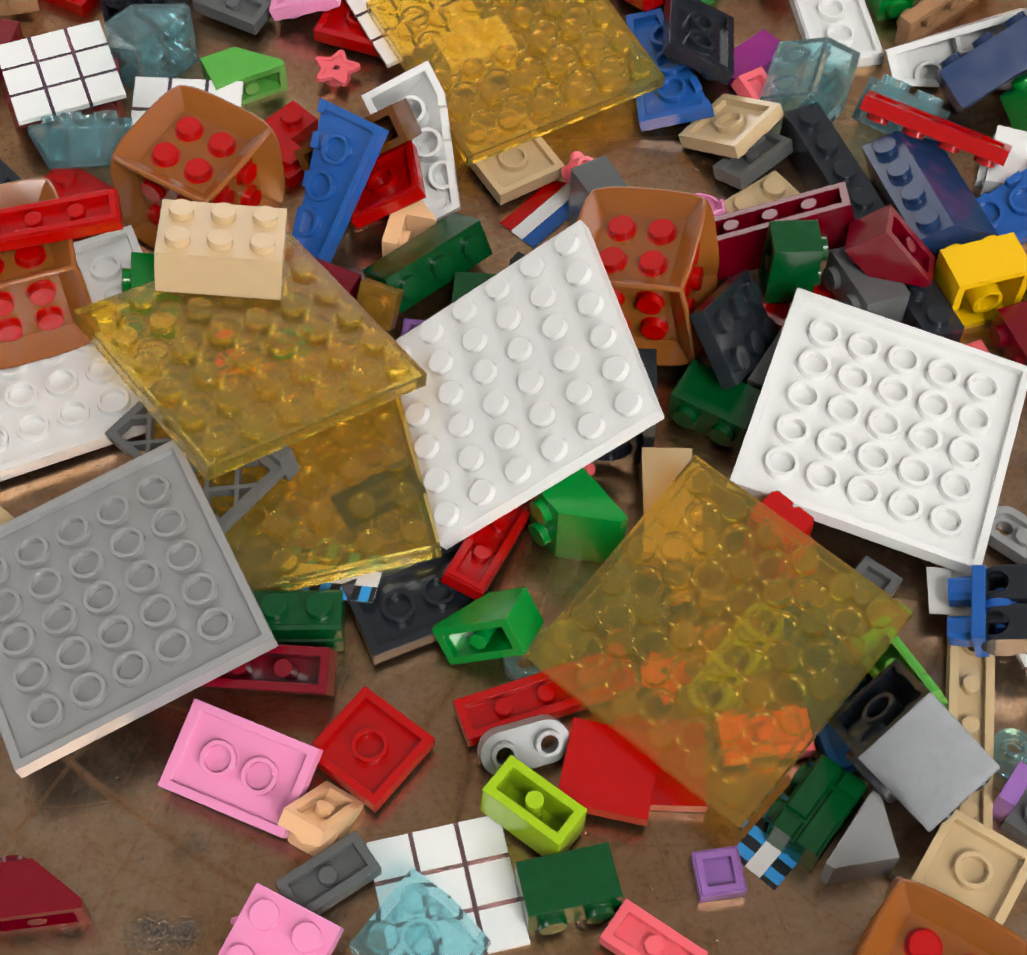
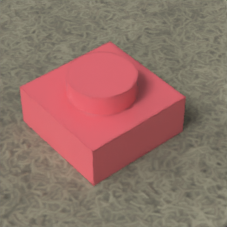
M762 66L738 76L731 84L737 95L742 97L776 102L782 96Z

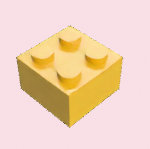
M1014 232L1000 236L990 235L982 240L961 245L952 244L944 249H940L934 266L933 279L964 325V330L990 324L994 319L997 309L1021 302L1027 288V255Z

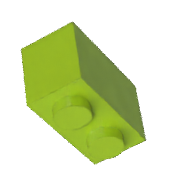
M512 755L509 756L482 789L481 812L541 856L568 851L584 829L588 809Z

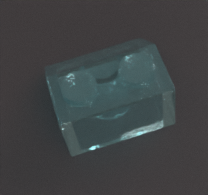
M412 868L349 945L352 955H483L491 945V941L450 895Z

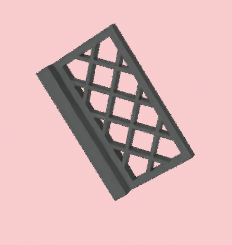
M173 357L162 368L166 376L105 432V435L109 441L132 460L143 455L140 451L147 453L175 438L179 440L182 447L205 445V461L190 462L194 472L204 471V488L202 489L210 505L212 497L234 495V506L221 518L215 514L225 534L280 479L284 478L289 482L300 471V468L290 447L177 358ZM168 393L177 399V411L156 413V404ZM203 419L206 422V434L184 436L185 421ZM176 422V437L154 439L155 424ZM147 425L146 440L128 442L122 437L132 426ZM231 442L235 445V458L213 460V444ZM261 466L268 471L257 483L242 484L243 467ZM235 468L234 485L212 487V470Z

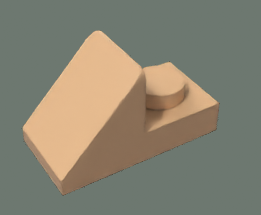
M421 200L390 214L381 241L383 257L437 224L435 216Z
M325 781L283 809L278 825L290 831L288 836L290 844L314 857L344 838L361 813L364 803L332 783Z

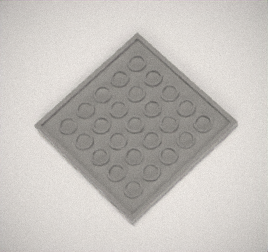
M177 438L0 525V732L13 768L21 778L279 646Z

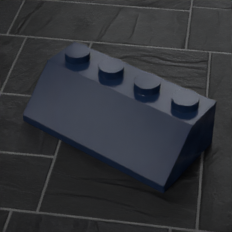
M895 131L861 146L870 177L887 206L892 205L933 253L935 263L940 249H944L952 244L961 245L982 240L990 235L999 236L946 151L937 146L938 141L927 138L917 139L903 132Z

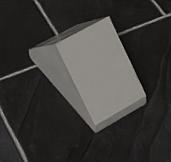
M872 789L827 860L818 879L824 884L828 885L891 874L899 860V853L882 797L875 790Z

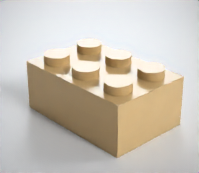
M163 199L154 249L155 291L281 300L286 247L287 209L270 206L234 205L225 202L208 203L185 199Z

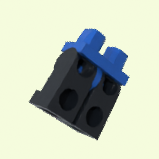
M1027 564L997 565L986 568V565H972V576L948 579L947 593L949 606L971 607V616H948L947 637L949 645L974 647L976 657H990V654L995 656L1027 654Z

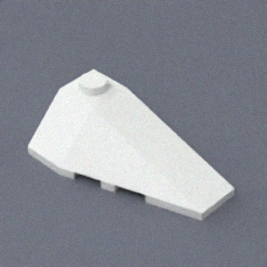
M1027 8L1014 9L885 49L893 85L940 87L935 76L942 69L939 64L956 52H959L961 56L967 54L974 49L971 43L989 31H991L993 36L1006 29L1003 23L1021 11H1024L1027 16ZM1012 81L1008 82L999 89L1008 90L1012 87Z
M427 60L361 96L370 114L402 99H407L422 131L421 135L411 139L418 149L426 198L421 201L435 216L436 220L439 221L460 210L461 206L446 95Z

